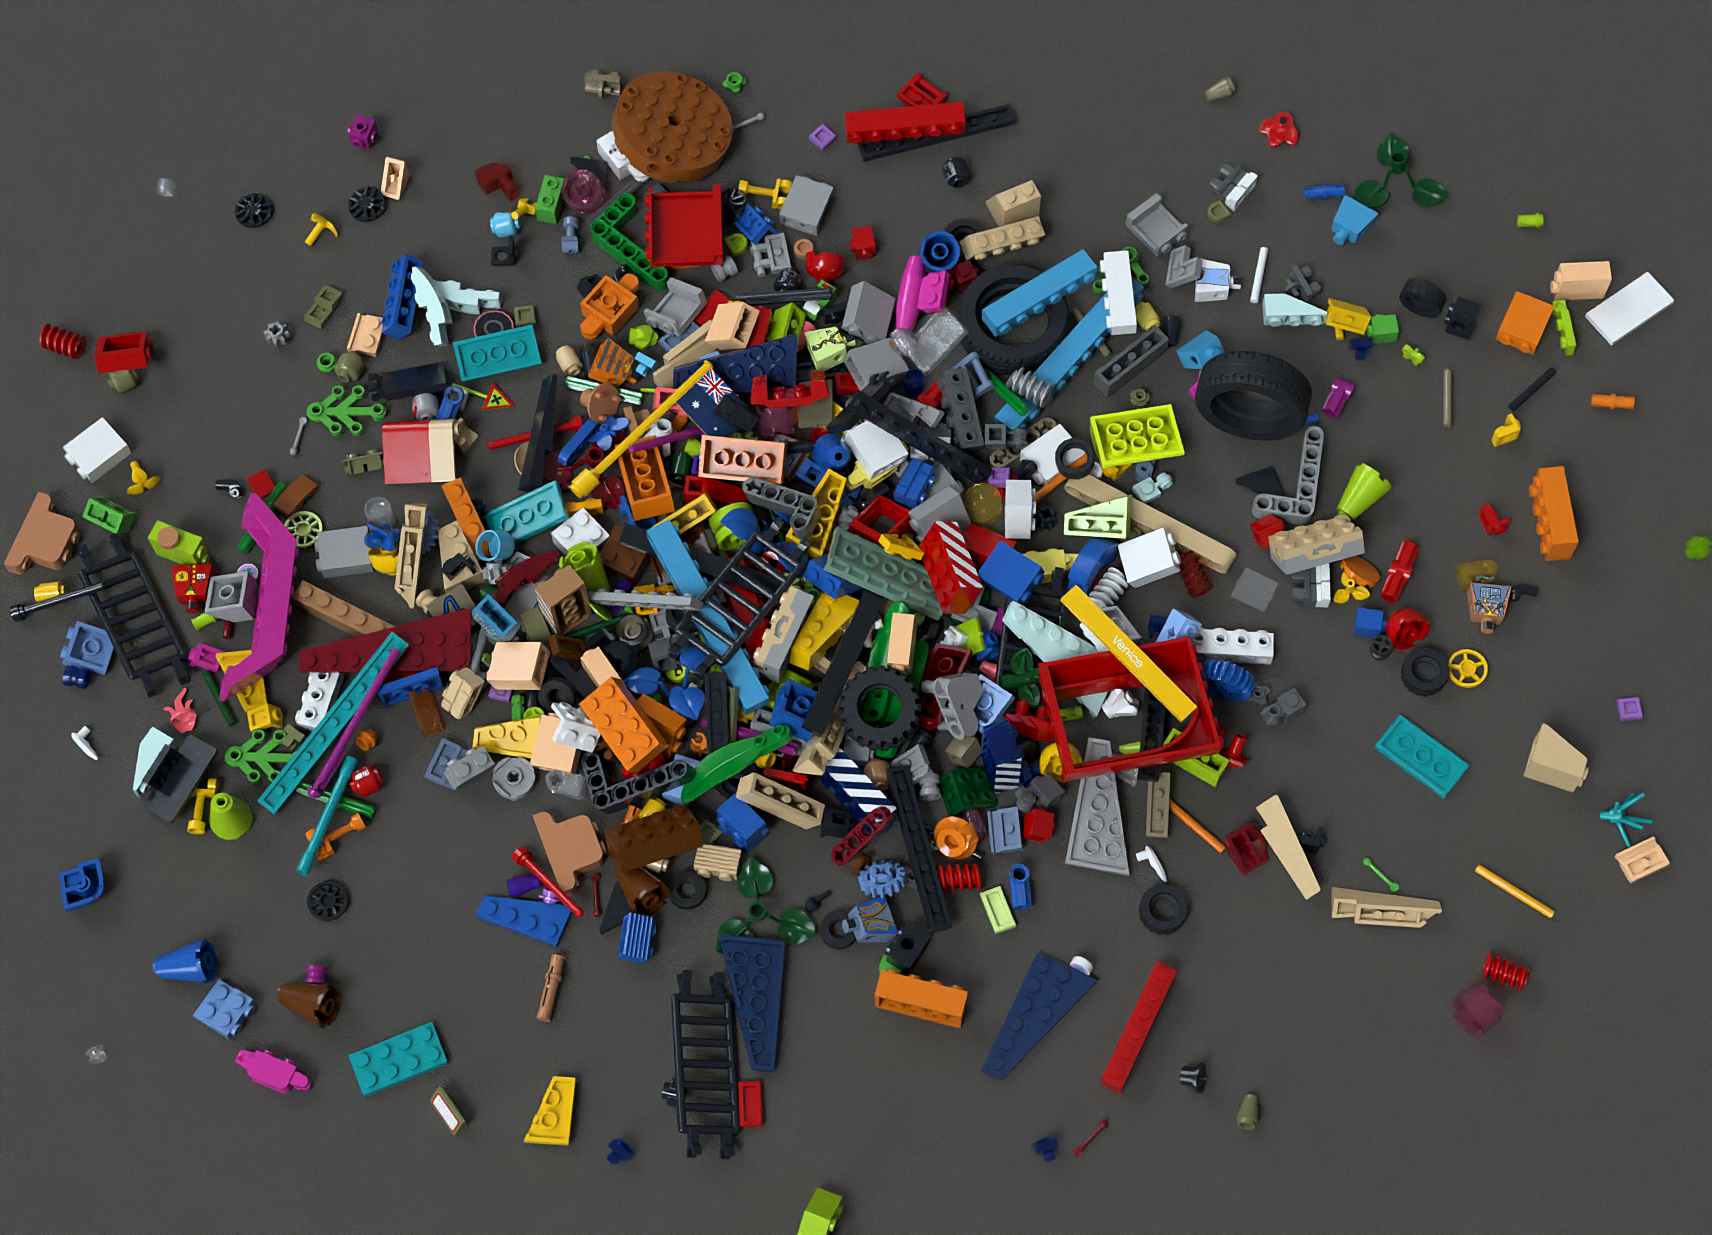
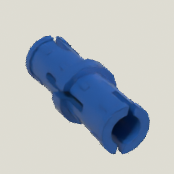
M1322 184V186L1304 187L1305 200L1314 198L1326 200L1329 197L1345 196L1344 184Z

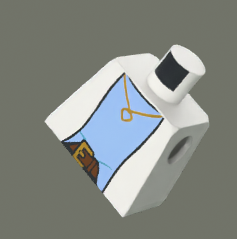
M1201 259L1203 260L1201 274L1195 283V302L1226 300L1229 289L1241 288V277H1231L1229 265Z

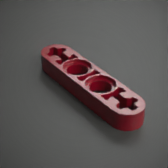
M885 806L872 810L833 848L831 852L833 862L840 866L852 861L892 821L891 811ZM881 813L883 815V817L881 818L882 820L879 822H875V820H877L880 817ZM865 824L871 827V835L865 832ZM852 837L858 840V848L852 845ZM848 850V852H846V853L842 856L843 858H841V856H840V855L842 854L841 851Z

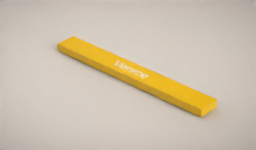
M1077 585L1060 599L1180 722L1185 720L1197 708L1163 671Z

